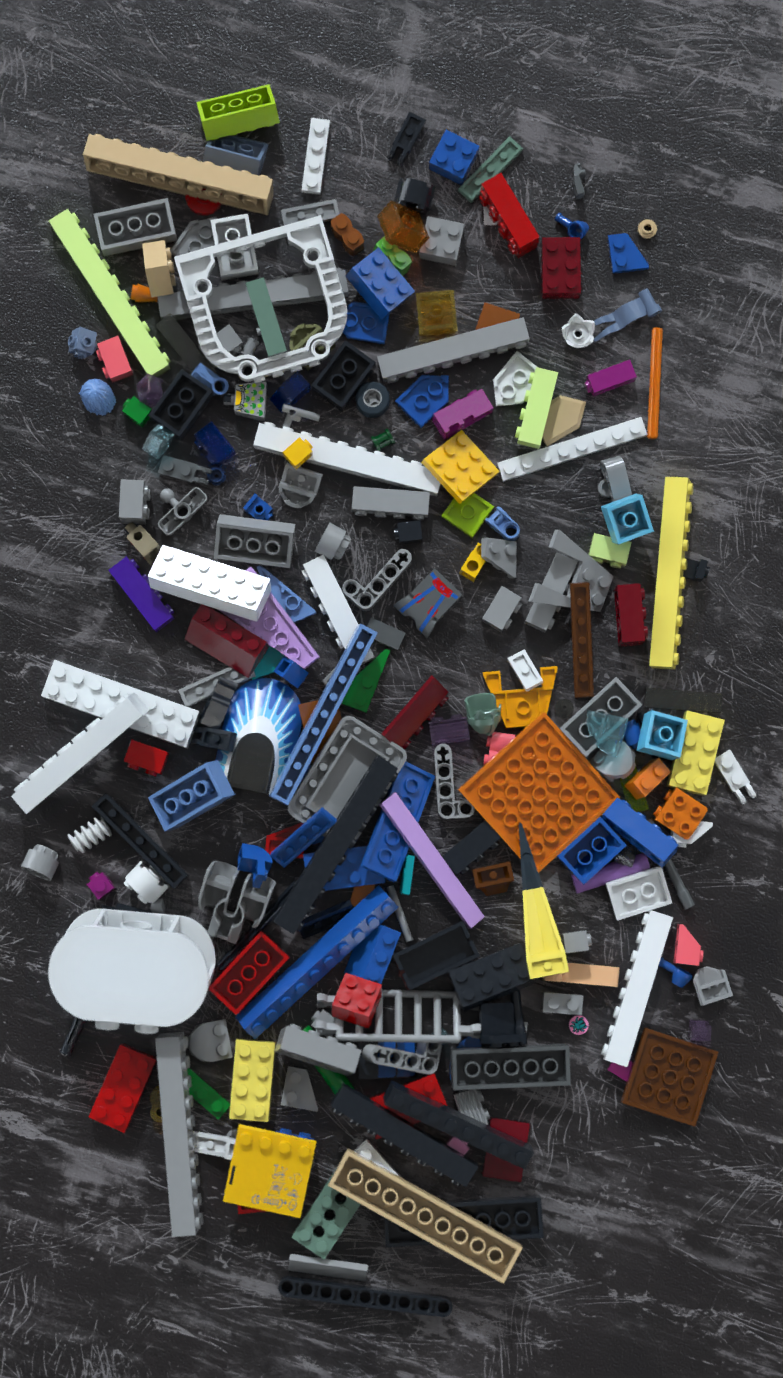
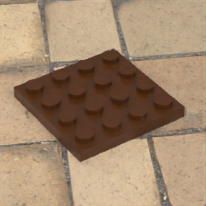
M644 1027L621 1103L695 1127L718 1051Z

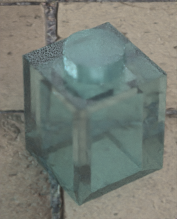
M158 424L149 433L142 449L156 459H159L167 451L174 434Z

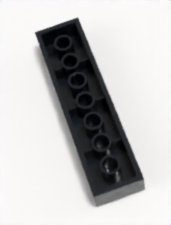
M540 1195L444 1201L512 1240L544 1238ZM384 1217L386 1248L433 1245Z

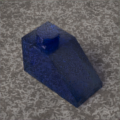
M297 371L283 382L270 398V401L283 414V405L292 406L311 390L310 384Z

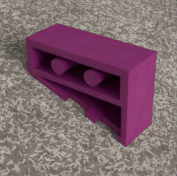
M475 389L468 393L467 397L461 400L458 399L451 405L434 413L433 423L445 441L460 430H464L491 414L494 408L482 389L479 391Z

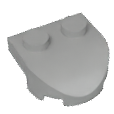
M286 463L281 482L279 483V493L284 502L294 508H302L310 504L318 493L323 474L303 467H299L296 470L290 463Z
M613 735L589 763L609 781H614L617 778L625 779L635 769L636 764L634 761L636 754L624 741Z
M226 1019L202 1023L194 1027V1030L188 1037V1048L193 1056L202 1062H214L233 1058Z

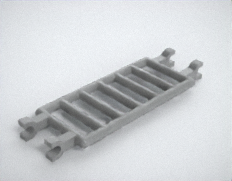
M382 989V997L375 1012V1034H363V1027L356 1024L355 1033H343L344 1020L336 1018V1023L316 1021V1032L320 1033V1035L336 1034L335 1037L339 1041L459 1043L461 1036L480 1038L481 1024L461 1025L462 1007L455 991ZM317 993V1008L332 1006L335 996ZM383 997H395L394 1034H383ZM402 998H414V1035L402 1034ZM422 998H433L434 1035H422ZM441 998L453 999V1035H441ZM479 1006L470 1010L479 1011Z

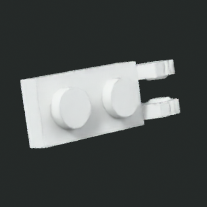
M731 750L715 758L714 763L732 793H735L742 805L746 803V799L739 790L741 787L744 786L750 797H756L748 778Z

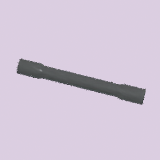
M653 818L647 820L651 824L654 823ZM670 859L664 867L686 910L694 906L695 903L672 859Z

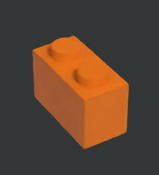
M658 757L650 760L624 786L638 800L646 797L671 771Z

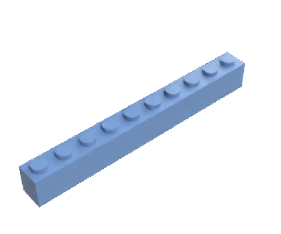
M363 624L357 625L269 797L284 805H289L378 632Z

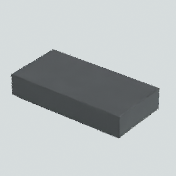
M370 618L367 625L368 628L378 632L374 639L375 641L397 651L399 650L406 634L405 632L374 618Z

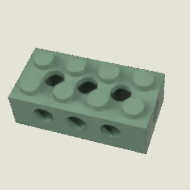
M334 1172L291 1237L322 1259L326 1258L360 1206V1203L348 1196L342 1202L336 1199V1194L340 1192L328 1186ZM332 1209L336 1215L333 1218H328L324 1212ZM321 1226L325 1232L318 1235L314 1232V1228Z

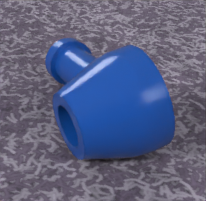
M558 213L555 217L556 222L568 228L570 237H580L582 239L589 230L586 222H571L561 213Z
M661 957L658 966L673 973V984L683 988L690 982L693 977L691 973L678 966H674Z

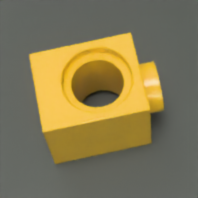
M299 437L282 453L286 460L297 470L313 455L311 450L313 446L306 439L303 441Z

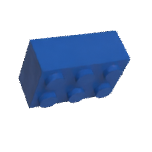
M379 247L356 264L345 276L381 320L408 300L415 292Z

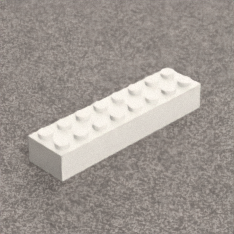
M57 660L53 662L41 694L46 699L102 718L100 715L111 706L117 707L115 702L127 693L131 695L135 692L148 707L149 711L129 728L186 749L190 745L194 729L201 715L200 711Z
M135 692L131 695L127 693L115 702L117 707L111 706L100 715L102 717L101 720L97 718L86 727L87 732L83 730L71 740L73 744L69 742L57 752L58 757L55 754L43 764L44 769L40 767L28 776L30 781L26 779L14 788L16 793L11 797L26 814L149 711L148 707Z

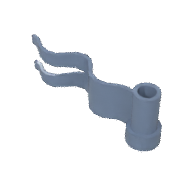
M649 289L642 290L638 293L639 298L622 305L611 314L594 320L595 326L616 321V323L599 333L594 338V342L610 333L623 329L629 323L645 315L652 318L662 312L659 304H656Z

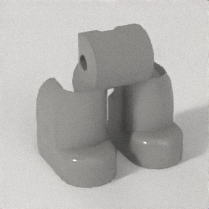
M213 861L207 868L198 898V906L202 911L205 906L215 908L208 928L210 936L237 944L245 919L254 922L253 928L260 924L268 908L276 882L267 877V880L262 882L260 888H254L252 873L248 874L243 884L236 911L232 912L227 910V906L239 870L229 863Z

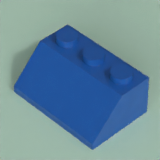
M599 817L556 857L584 885L627 845Z
M380 924L353 949L344 973L381 984L401 932Z

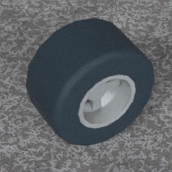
M367 382L358 389L356 393V406L362 415L369 418H378L388 410L390 403L389 392L381 383Z

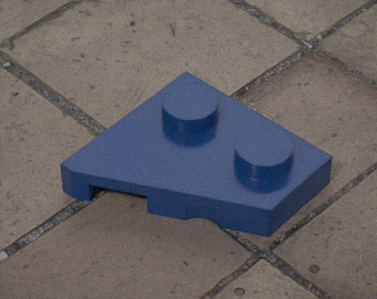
M627 233L608 235L612 274L649 269V264Z

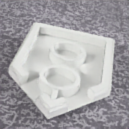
M518 351L515 352L493 379L496 406L523 404L526 390L530 391L532 384L528 383L531 372L535 373L537 366Z

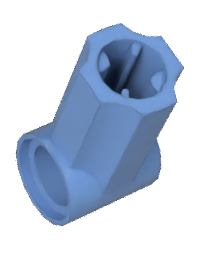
M199 363L191 376L212 389L214 395L225 394L229 388L226 379L219 377L202 363ZM217 381L222 383V390L220 392L216 391L214 387Z

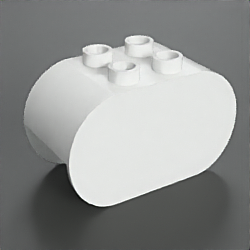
M93 909L78 916L55 946L49 962L48 977L53 995L59 1004L70 1014L80 1019L95 1021V1027L101 1030H116L119 1028V1023L135 1024L136 1032L153 1034L158 1032L159 1026L168 1027L187 1020L199 1009L214 975L216 955L210 935L200 923L192 918L181 915Z

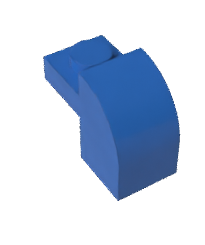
M242 843L238 853L237 870L252 873L253 887L260 888L262 882L267 880L273 863L272 858L263 848Z

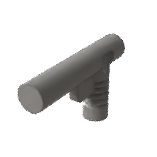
M286 404L282 407V412L287 413L283 427L290 428L292 420L300 422L301 417L314 421H319L320 414Z

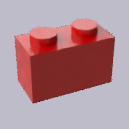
M131 739L124 762L128 763L127 767L138 770L140 767L146 769V774L156 777L157 774L162 775L170 753Z

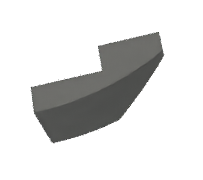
M580 163L575 164L573 170V188L576 200L584 198L585 194L581 179L585 178L586 171L582 170Z

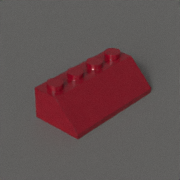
M201 604L192 618L185 637L187 642L248 679L269 648L265 640Z
M431 675L381 735L390 743L394 742L405 750L411 744L409 739L414 734L417 736L423 730L422 724L426 719L430 721L435 716L436 712L434 710L438 705L442 707L447 702L449 692Z

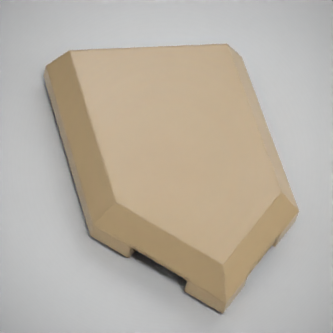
M561 395L551 400L542 437L547 447L580 428L586 404L585 401Z

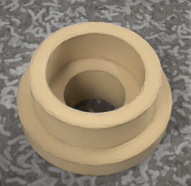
M643 220L638 226L639 235L646 239L652 238L657 232V226L652 220ZM649 226L651 230L646 231L644 227Z

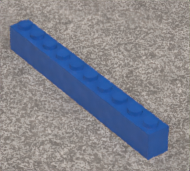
M378 885L235 1016L244 1030L256 1039L399 908L398 905Z

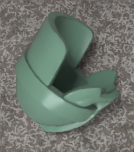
M479 693L465 698L467 722L476 732L486 734L487 736L492 735L501 720V704L497 709L495 695L493 693Z

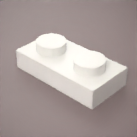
M525 649L508 658L509 664L526 692L543 684V679Z

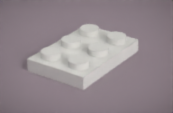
M660 866L605 883L617 921L672 904L665 876Z

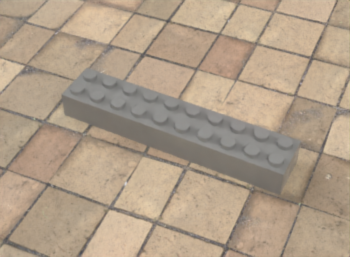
M184 1032L161 1033L155 1038L172 1237L196 1235L199 1229H201V1225H203V1213H199L202 1197L197 1189L200 1186V1175L196 1174L198 1154H194L197 1138L192 1130L195 1127V1116L191 1115L193 1096L189 1095L192 1079L191 1076H188L187 1069L190 1068V1058L186 1056L188 1037L184 1036Z

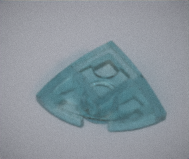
M588 710L587 727L589 734H593L598 742L596 743L598 748L616 758L622 745L628 719Z

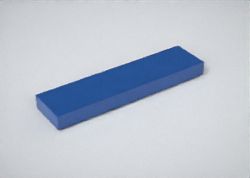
M322 807L271 852L270 857L285 868L331 828L337 819Z

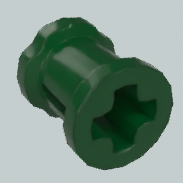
M385 429L384 433L376 437H370L377 451H381L383 447L389 444H395L388 429Z

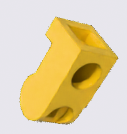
M479 542L459 572L460 575L472 582L475 581L486 562L481 558V544Z

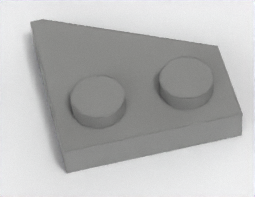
M481 538V558L490 562L497 570L504 571L508 574V578H516L517 541Z

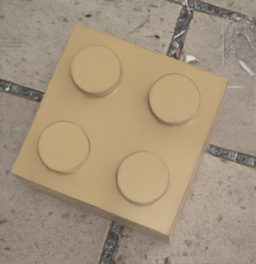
M165 240L143 243L144 265L151 297L174 294L173 286H176L175 274L172 275V273H175L172 260H169L172 259L170 247L166 248Z

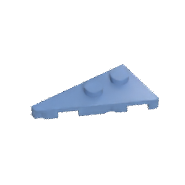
M263 566L257 567L260 576L270 579L271 593L294 623L317 614L311 606Z

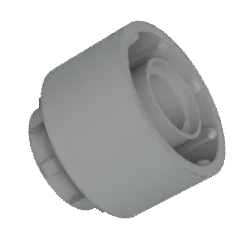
M329 522L315 552L324 555L330 560L333 558L340 560L351 538L345 535L347 531Z
M37 844L33 849L28 850L21 868L36 877L51 881L59 865L57 861L58 853L48 847Z

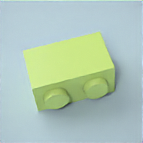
M594 533L588 555L599 564L606 562L610 563L611 567L620 569L621 566L625 567L627 564L631 542L627 541L618 545L612 543L611 537Z

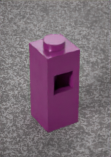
M627 360L587 375L586 382L584 383L587 392H591L594 397L634 382L637 376L631 361Z

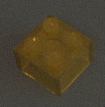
M454 290L416 293L419 336L457 333Z

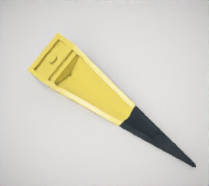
M519 823L526 960L530 979L569 972L565 950L522 823Z

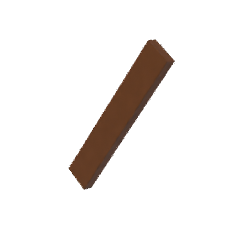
M589 582L570 583L574 697H594Z

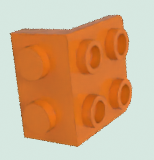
M677 787L673 791L669 789L663 798L666 800L663 806L659 805L654 811L653 815L655 818L653 820L687 840L692 836L707 813V807Z

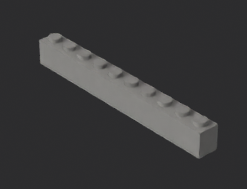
M336 268L344 297H349L347 279L345 277L346 272ZM316 271L310 275L297 273L293 277L287 278L285 276H276L272 280L264 278L273 307L325 300ZM239 281L235 285L222 283L218 287H212V295L207 298L211 315L253 310L245 284L248 281ZM201 286L198 291L204 293L208 290V286ZM183 289L174 294L158 296L162 322L192 318Z

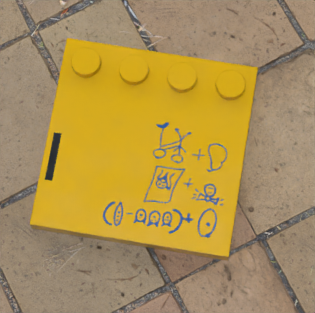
M239 1124L223 1202L300 1218L317 1141Z

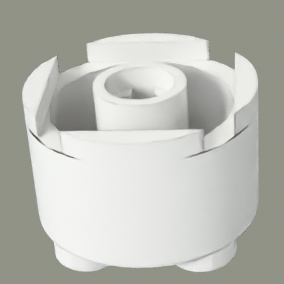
M141 860L125 877L126 881L124 884L130 890L134 889L139 894L137 897L144 904L147 902L154 903L170 885L164 883L166 880L151 865L148 868L144 865L146 861Z

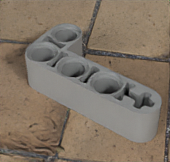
M620 456L600 461L602 474L607 480L611 501L614 502L632 495L623 459Z
M406 549L398 550L365 588L355 580L345 581L342 587L343 594L360 610H371L410 566L412 561L411 553ZM406 555V556H407V559H406L407 562L402 561V562L400 563V565H399V568H398L396 565H397V564L399 563V561H400V557H399V556L404 557V556ZM388 569H394L396 575L390 578L385 575V572ZM381 583L384 588L382 591L376 592L373 590V585ZM354 585L357 589L356 592L349 594L346 591V587ZM363 597H368L371 603L368 606H363L360 600Z
M439 744L434 750L438 815L443 819L469 818L473 815L475 808L467 800L455 801L451 748L447 744ZM441 748L448 751V754L445 755V761L449 760V764H438L437 761H442L441 755L437 754ZM441 767L449 769L450 773L447 777L439 775L438 771ZM443 786L449 787L451 790L450 795L442 796L440 788ZM463 804H468L471 807V812L467 815L463 814L460 810ZM444 805L452 808V813L449 816L441 813V808Z
M418 1043L416 1053L368 1044L364 1047L362 1055L366 1061L424 1074H433L438 1068L442 1043H432L430 1049L428 1048L429 1043ZM374 1052L380 1053V1057L374 1056ZM393 1054V1060L390 1062V1056ZM410 1057V1063L407 1065V1060Z

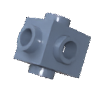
M82 327L73 330L72 335L68 339V352L81 359L92 355L97 347V343H95L97 332Z

